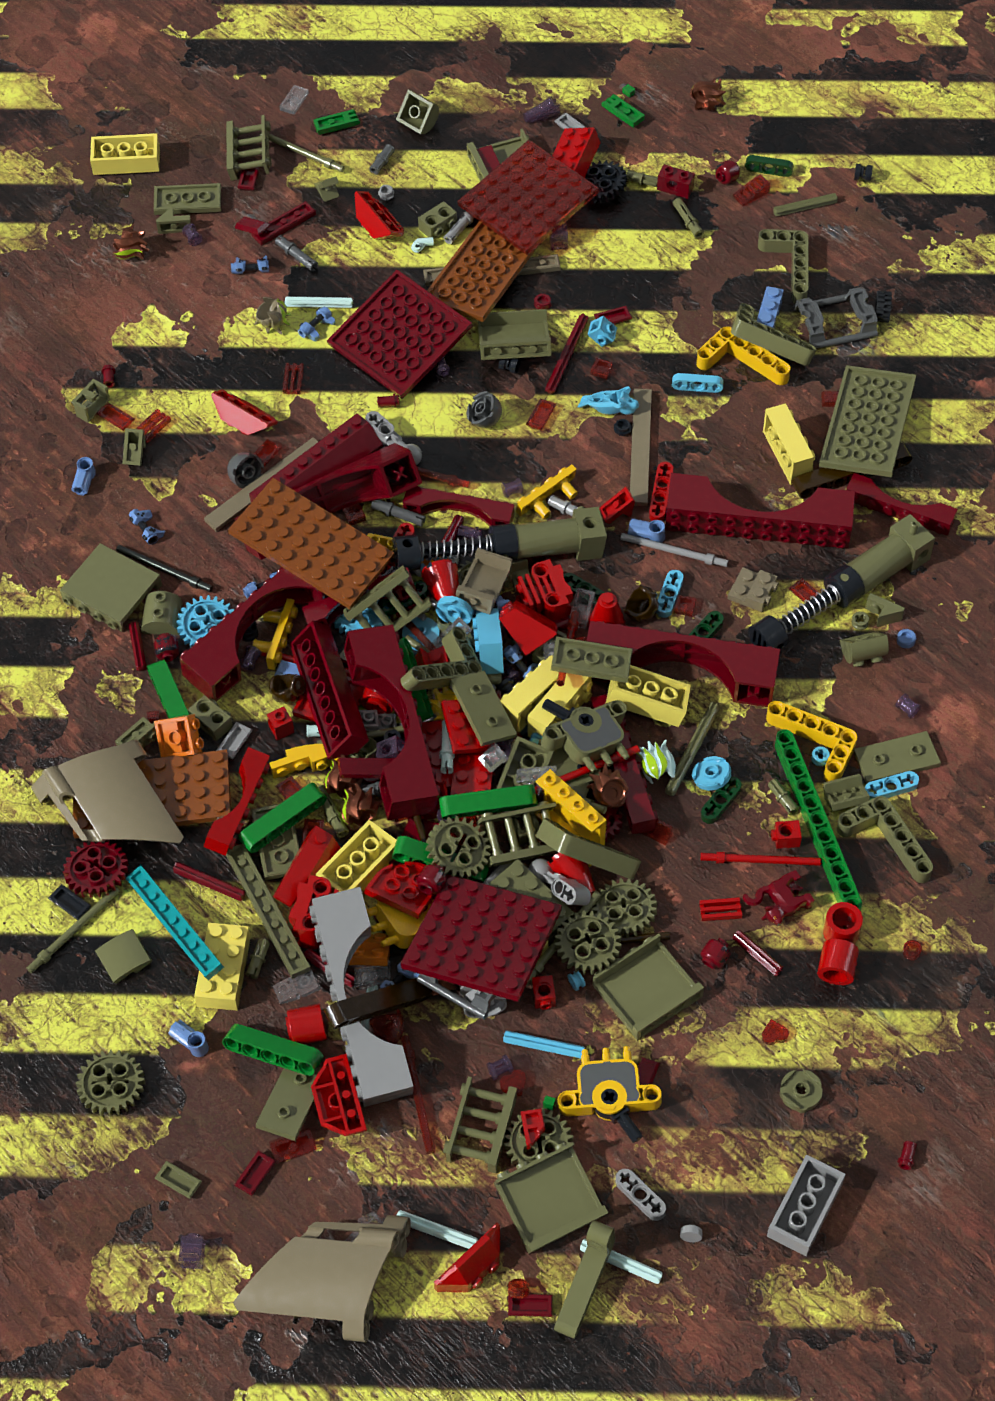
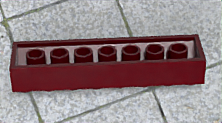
M356 413L250 492V501L252 502L272 478L295 490L376 452L383 444L370 423Z
M312 620L290 643V647L299 674L305 679V692L327 758L332 760L341 757V755L346 756L357 753L369 741L330 626Z

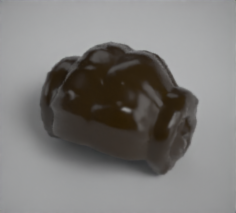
M641 584L632 592L627 600L624 613L639 623L643 619H651L659 608V603L656 599L658 594L650 587Z
M298 674L275 675L269 680L270 693L273 699L281 704L295 703L305 693V679Z

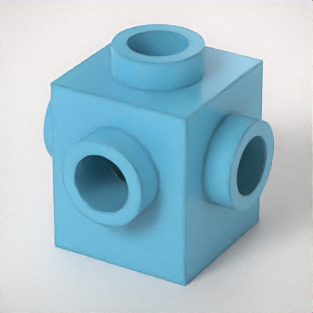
M601 316L591 322L588 336L602 347L615 340L617 327L606 317Z

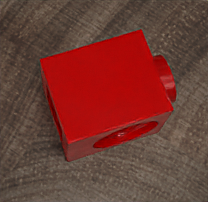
M284 706L267 714L269 728L277 740L294 733L293 720Z
M799 820L775 822L774 829L771 830V840L775 841L776 849L800 847L802 836Z
M552 975L533 977L532 991L535 1009L546 1010L556 1006ZM547 992L548 995L542 996L539 993Z

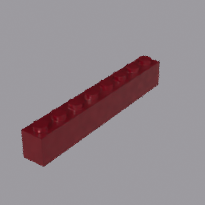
M607 694L592 697L591 708L594 709L607 704ZM624 717L622 723L620 724L624 732L622 744L625 747V749H628L633 746H631L630 744V732L629 730L626 731L624 727L626 726V721ZM636 754L630 756L625 761L620 763L617 761L610 766L612 773L617 769L619 770L621 777L626 781L629 788L626 792L627 796L623 803V808L632 834L654 830L655 821H658L657 812L651 807L653 804L651 794L646 792L645 777L642 778L640 774L642 773L641 764L639 761L636 762L635 759Z

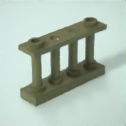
M261 115V124L242 128L235 127L233 120L226 122L227 171L231 181L238 180L240 170L262 166L266 174H270V167H272L269 156V131H271L270 121L266 120L265 115ZM262 131V136L241 140L237 138L241 134ZM262 143V148L240 152L237 150L240 146ZM262 155V160L241 164L237 162L240 158Z
M403 565L361 596L351 610L345 608L343 612L348 621L356 619L364 629L371 628L372 626L363 617L362 611L366 608H371L384 625L393 624L394 630L398 631L419 614L429 611L432 603L429 597L422 600L407 581L409 573ZM397 585L402 586L416 603V606L409 611L404 608L392 593V589ZM382 596L387 597L401 615L393 623L377 604V600Z
M548 801L537 803L538 805L535 807L493 815V812L482 814L476 824L486 825L493 852L491 857L487 859V867L491 868L514 863L517 859L524 861L559 853L547 844L541 846L537 842L531 819L532 814L541 813L542 818L551 820L549 811L556 807V802L549 803ZM522 816L530 843L529 848L523 850L519 847L512 821L513 818ZM503 820L511 845L510 852L504 854L503 851H500L493 822Z
M468 1076L467 1082L462 1083L460 1095L462 1099L450 1141L445 1142L443 1153L446 1154V1162L450 1163L453 1153L483 1160L488 1166V1172L496 1173L505 1143L504 1136L507 1135V1127L510 1125L517 1099V1088L509 1086L507 1093L503 1094L472 1087V1077ZM469 1096L500 1102L503 1105L502 1112L493 1113L468 1107ZM468 1115L494 1121L498 1125L497 1131L490 1133L461 1126L463 1117ZM462 1134L490 1141V1144H493L491 1151L483 1152L456 1145L458 1135Z

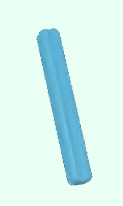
M508 1030L505 1031L503 1036V1042L576 1058H581L582 1050L585 1049L584 1046Z

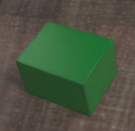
M627 84L622 88V93L630 98L635 94V88Z
M546 1095L543 1101V1108L553 1111L556 1098Z

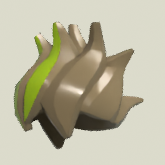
M263 297L264 303L257 308L254 325L261 323L266 328L267 333L272 327L282 335L283 333L279 325L290 326L285 317L291 316V314L287 312L286 304L280 299L274 300L270 297Z

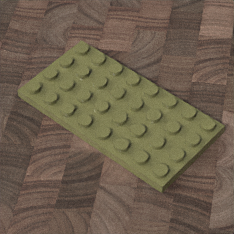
M846 365L819 461V467L892 477L916 382V375Z

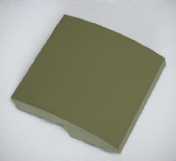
M133 929L116 936L95 950L112 981L116 984L130 973H138L152 962Z

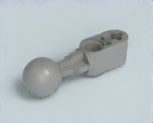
M371 411L366 414L365 420L370 423L383 445L389 446L393 443L411 450L416 465L420 463L422 451L417 445L405 444L402 441V437L394 431V426L380 413Z
M536 859L529 865L528 869L544 884L548 883L553 895L566 904L585 906L590 902L591 893L587 887L574 879L566 878L558 872L553 873L547 860Z

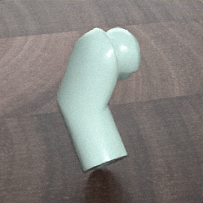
M433 237L417 238L411 246L413 252L418 253L425 246H434Z

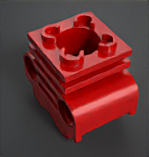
M550 559L534 564L531 569V578L529 574H525V583L522 576H518V584L516 585V591L518 592V595H516L517 601L552 621L573 615V609L570 605L573 599V592L564 579V571L560 564L553 566Z
M310 875L307 884L299 882L297 900L291 908L289 922L293 926L291 932L294 937H299V947L317 949L319 945H322L321 942L317 943L314 928L317 924H312L309 906H312L313 898L332 894L331 883L326 878Z

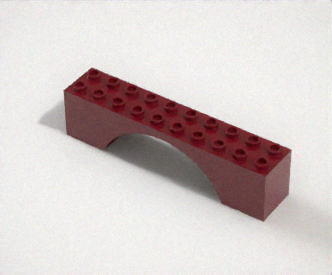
M393 443L294 491L326 511L334 513L365 501L395 497L422 484V480L411 450ZM244 544L247 551L258 559L263 560L267 558Z
M671 473L665 530L760 539L764 541H780L783 543L790 542L802 545L809 544L821 547L849 548L853 525L855 491L817 488L810 498L797 506L781 511L763 512L746 509L731 503L715 490L708 476Z
M281 567L275 576L268 578L260 589L254 590L245 602H240L231 614L225 615L217 626L211 627L203 638L200 637L194 646L189 650L186 649L181 654L182 676L206 697L217 702L242 680L238 650L244 633L254 621L269 611L284 607L287 598L294 599V605H308L329 596Z
M590 621L586 641L632 649L630 663L632 666L641 668L649 664L665 661L689 663L703 668L717 677L727 688L733 702L768 707L769 703L772 702L780 649L771 646L763 647L754 644L737 643L735 641L717 640L716 638H703L696 635L689 636L676 632L669 633L656 629L649 630L640 627L623 626L621 624H609L602 621ZM592 677L591 680L597 682L610 683V680Z
M393 624L350 630L347 633L344 647L352 683L369 688L382 696L397 713L404 730L405 745L398 756L391 763L383 767L379 782L387 820L434 813L435 807L438 805V797L441 796L440 786L435 783V768L431 767L430 764L431 753L430 750L426 749L425 745L427 743L425 732L422 733L421 730L422 719L416 712V698L412 697L413 691L406 690L401 684V678L408 672V667L403 663V649L399 648V634L394 630Z

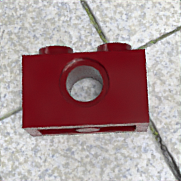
M663 164L658 174L657 190L688 199L694 188L695 173Z

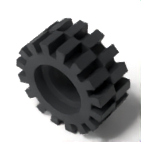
M877 291L875 301L877 322L889 323L892 291Z

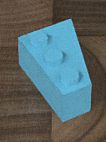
M493 608L490 615L475 610L476 617L472 618L475 652H479L482 671H485L486 674L504 673L498 608Z

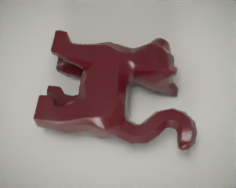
M797 870L791 871L769 885L757 889L754 899H751L747 894L743 895V900L747 905L756 906L763 901L764 894H768L776 905L764 908L766 913L762 917V921L768 920L777 926L783 923L785 917L794 915L799 909H811L815 902L810 893L795 896L794 893L800 894L803 891V888L794 882V880L798 881L801 878Z

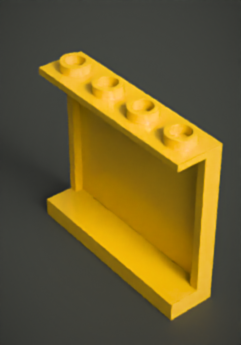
M551 769L536 780V783L544 789V801L549 803L556 802V807L549 811L552 821L560 824L575 835L605 846L607 820ZM535 814L537 820L542 823V814Z

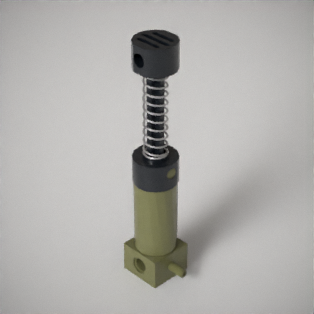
M579 506L573 510L572 518L490 526L488 535H485V538L478 536V539H474L472 536L469 540H466V537H464V540L457 538V541L450 539V542H445L443 539V542L440 543L436 540V543L429 541L428 544L421 542L420 545L417 535L393 537L392 551L394 552L395 569L397 570L404 565L405 568L408 567L409 571L419 570L423 559L427 561L430 558L436 560L437 557L444 559L445 556L450 559L451 556L455 558L459 555L465 557L466 554L471 557L473 553H476L477 548L511 558L512 560L575 553L577 561L602 558L607 534L599 507L584 508Z
M909 514L890 527L887 538L825 576V589H822L821 593L816 592V596H811L810 600H805V604L799 603V608L794 607L793 611H788V615L783 614L782 619H776L768 615L750 626L748 636L751 643L763 647L771 646L781 650L788 644L787 634H791L793 630L803 626L804 622L808 623L810 619H814L815 615L818 616L821 612H825L827 608L832 607V604L846 608L905 567L912 572L929 561L935 537Z

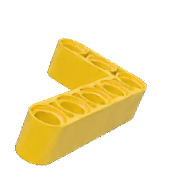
M731 327L721 328L698 350L696 365L701 370L710 369L726 353H729L777 385H786L789 382L790 365L766 349L734 336L731 333Z
M780 701L770 702L767 708V722L775 727L787 729L793 734L832 748L833 750L825 765L823 777L826 782L840 779L855 749L857 741L856 732Z

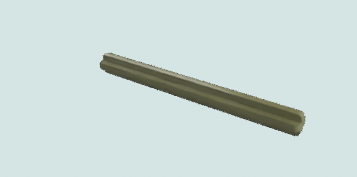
M711 702L675 769V777H671L665 788L667 795L674 796L720 710L718 703Z

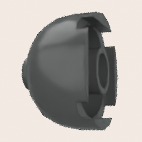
M487 391L480 392L473 397L474 402L472 405L469 404L467 407V419L477 427L490 428L499 421L502 415V405L493 394Z
M240 452L230 459L227 473L229 479L236 486L243 489L262 475L260 473L261 468L264 469L262 460L255 454Z

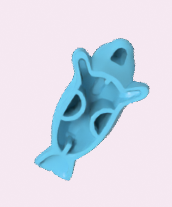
M627 386L620 390L602 391L582 396L578 408L591 406L602 414L621 412L625 415H630L636 411L639 403L629 396L631 388Z

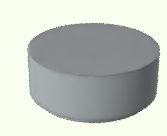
M685 1225L681 1228L680 1238L687 1242H699L702 1240V1229L696 1225Z

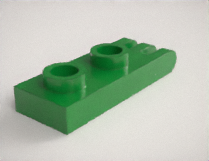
M615 94L601 103L603 108L633 128L645 120L643 113Z
M354 109L313 119L318 135L360 124Z

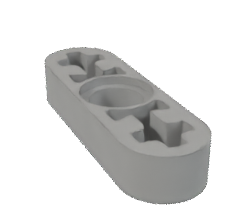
M621 1169L617 1172L616 1186L651 1220H661L666 1212L665 1203L631 1170ZM622 1176L624 1178L629 1177V1183L633 1186L631 1191H629L630 1185L627 1182L621 1183ZM637 1190H644L647 1196L645 1199L639 1200L635 1197L634 1193ZM650 1198H652L651 1204L655 1208L658 1206L660 1207V1213H658L657 1211L654 1213L652 1212V1206L648 1203Z

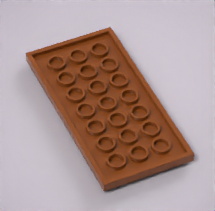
M485 213L427 291L460 315L484 322L543 241L545 231Z
M274 478L271 479L228 529V533L350 610L394 557L393 551Z
M227 749L187 756L145 759L137 764L176 826L214 822L231 812L229 753ZM73 797V817L81 829L93 830L94 827L77 800ZM73 829V836H74V838H75V839H76V838H79V836L76 834V832H75L74 829Z

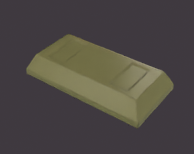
M168 1161L164 1163L155 1176L156 1180L191 1199L202 1183L200 1179Z

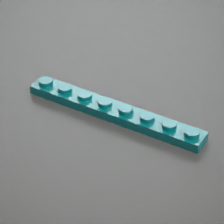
M141 865L126 877L127 881L208 981L224 968Z

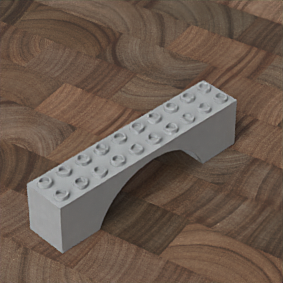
M361 887L313 898L312 906H309L312 924H317L314 926L317 943H322V945H319L322 962L327 963V965H324L327 982H332V985L329 986L333 1002L347 999L344 990V980L349 962L358 947L371 936V925ZM360 1022L340 1028L343 1042L347 1041L348 1044L345 1045L348 1062L352 1061L353 1063L350 1068L354 1082L357 1081L358 1083L355 1086L359 1102H363L364 1107L413 1094V1083L402 1045L392 1044L376 1037L364 1028Z

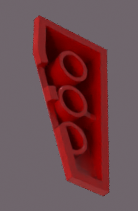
M317 825L308 833L273 897L288 907H291L296 902L299 882L307 884L309 876H316V873L341 849L333 835Z

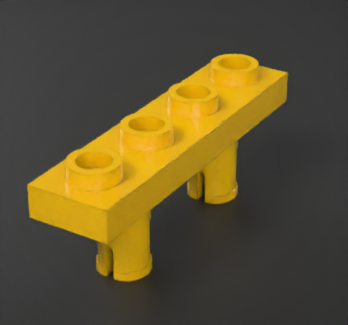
M572 464L567 468L563 467L555 477H549L541 487L537 486L527 497H521L517 502L516 513L521 517L529 510L534 509L544 520L551 514V511L542 501L554 492L561 489L570 500L574 499L578 491L569 482L575 478L577 469Z
M287 598L282 612L269 611L263 615L265 622L278 624L272 641L267 642L257 639L253 641V651L267 653L266 662L268 669L275 670L277 663L281 662L282 649L286 648L287 635L292 631L293 618L296 619L298 614V608L294 605V599Z

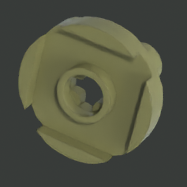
M809 1070L790 1071L782 1079L780 1097L785 1105L792 1110L806 1113L808 1110L815 1108L822 1098L821 1081L817 1075ZM805 1087L806 1094L797 1093L798 1090L796 1088Z

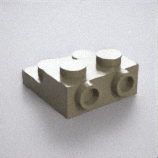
M742 567L727 599L762 612L765 606H769L772 592L775 593L778 588L777 576L763 570L756 573Z

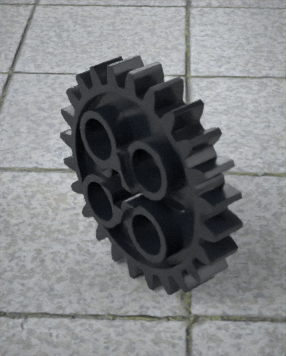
M607 160L604 163L599 161L598 164L592 162V166L587 170L581 187L574 189L575 194H577L578 198L581 197L582 201L587 200V203L591 200L593 204L597 201L602 204L603 200L609 202V198L615 199L614 195L620 196V191H624V187H627L626 171L623 169V166H619V163L614 165V161L609 164Z

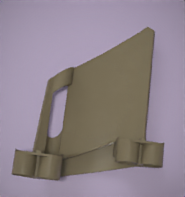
M137 739L79 756L58 766L48 767L42 771V775L31 787L41 805L53 800L82 841L141 840L180 844L184 838L137 765L148 756ZM70 795L77 800L94 827L93 830L80 828L63 801V796Z
M387 1215L383 1224L314 1222L308 1226V1230L304 1235L290 1240L255 1274L233 1303L238 1311L343 1321L342 1334L344 1340L367 1342L370 1334L369 1320L372 1319L374 1313V1302L370 1300L374 1286L387 1257H405L407 1250L406 1237H408L411 1228L410 1217ZM326 1229L359 1232L352 1242L318 1239Z

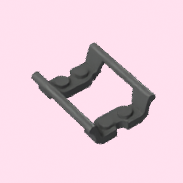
M864 287L849 289V292L844 295L814 301L810 298L796 300V304L793 305L794 311H800L801 315L808 317L805 319V324L809 332V344L815 346L816 349L878 336L877 316L873 306L866 303L869 297ZM850 300L855 315L863 322L860 333L826 340L823 329L824 319L819 307Z
M422 974L417 978V981L483 1020L487 1018L491 1001L496 997V995L477 990L472 1002H469L438 984V979Z

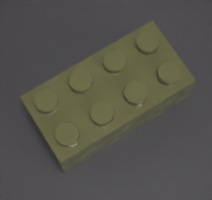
M518 859L489 883L490 886L562 905V911L548 938V942H552L555 939V935H558L557 929L562 928V921L567 923L568 916L574 917V912L553 895L552 891Z

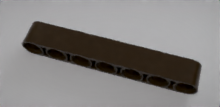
M902 442L899 446L894 469L908 465L913 459ZM820 468L796 476L792 480V485L801 499L811 497L817 488L836 489L848 485L854 473L868 478L876 475Z
M417 978L337 1001L326 1007L324 1012L333 1029H338L418 1004L428 999L432 994L428 987L418 982Z

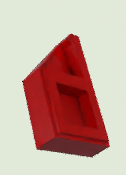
M542 1108L521 1111L527 1149H531L545 1131Z

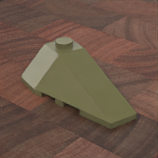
M517 736L496 789L534 785L536 780L547 769L554 751H547L541 745Z

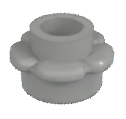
M390 185L380 187L378 195L382 200H390L394 197V190Z

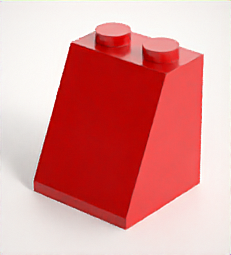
M509 601L501 607L499 619L525 655L557 635L558 625L519 601Z

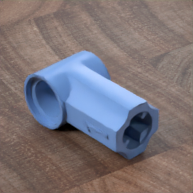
M82 457L77 461V472L71 488L72 492H75L77 495L84 496V494L88 493L91 480L96 473L93 462L88 457Z
M632 519L629 523L628 534L662 543L665 540V525L660 520L647 522Z
M182 1020L175 1021L168 1032L172 1038L189 1049L195 1057H202L207 1054L209 1046L203 1033L195 1031ZM202 1042L199 1046H194L196 1043Z

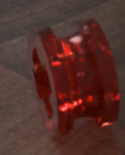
M909 940L904 944L903 955L908 960H917L921 955L922 946L916 940ZM909 947H910L911 949L916 948V952H915V953H914L913 951H910V952H909V951H908V950H909Z

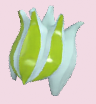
M664 740L661 747L656 742L654 747L648 741V750L640 747L641 752L637 753L642 759L644 776L651 784H653L651 778L659 780L660 776L666 771L672 778L675 777L676 764L673 755L666 746L667 740Z

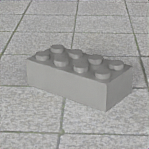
M806 1155L769 1226L767 1237L807 1256L843 1185L846 1174Z

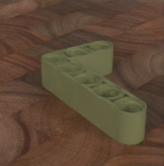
M761 230L758 238V249L760 251L791 253L792 302L796 304V300L807 298L809 288L808 234L801 230Z
M740 304L731 327V333L734 336L799 364L809 366L817 350L815 346L753 320L755 309L748 304Z
M454 627L442 638V645L450 662L412 667L401 678V684L406 690L417 691L451 686L449 682L452 678L482 671L481 664L462 628Z
M879 796L839 816L837 833L842 837H850L877 824L913 879L918 883L929 881L933 870L931 860L886 797Z
M543 818L536 834L537 838L559 853L632 880L642 862L631 855L575 835L560 824L547 818Z
M595 1220L592 1221L586 1236L587 1248L555 1323L554 1331L573 1339L576 1338L616 1239L614 1228Z

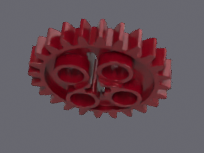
M109 840L105 844L102 842L97 844L91 842L90 845H87V843L83 842V848L76 846L77 852L70 851L71 857H66L67 863L63 864L66 884L69 885L70 890L74 889L75 894L81 892L82 897H85L87 893H89L90 898H93L94 894L101 898L102 892L109 895L108 890L116 891L115 885L122 886L121 880H126L125 874L129 872L126 854L123 853L121 847L117 848L116 843L110 845Z

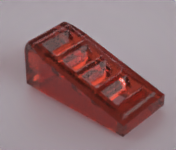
M760 174L735 192L733 197L742 206H745L769 193L770 182Z

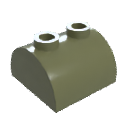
M408 89L396 120L419 134H426L433 128L438 119L439 107L418 93Z
M167 591L149 593L145 598L141 633L179 635L176 621L179 620L178 614L181 613V608L183 607L181 598Z
M876 631L840 640L841 649L846 661L849 664L853 663L854 667L864 665V660L871 659V662L882 661V656L887 655L889 651L887 635Z

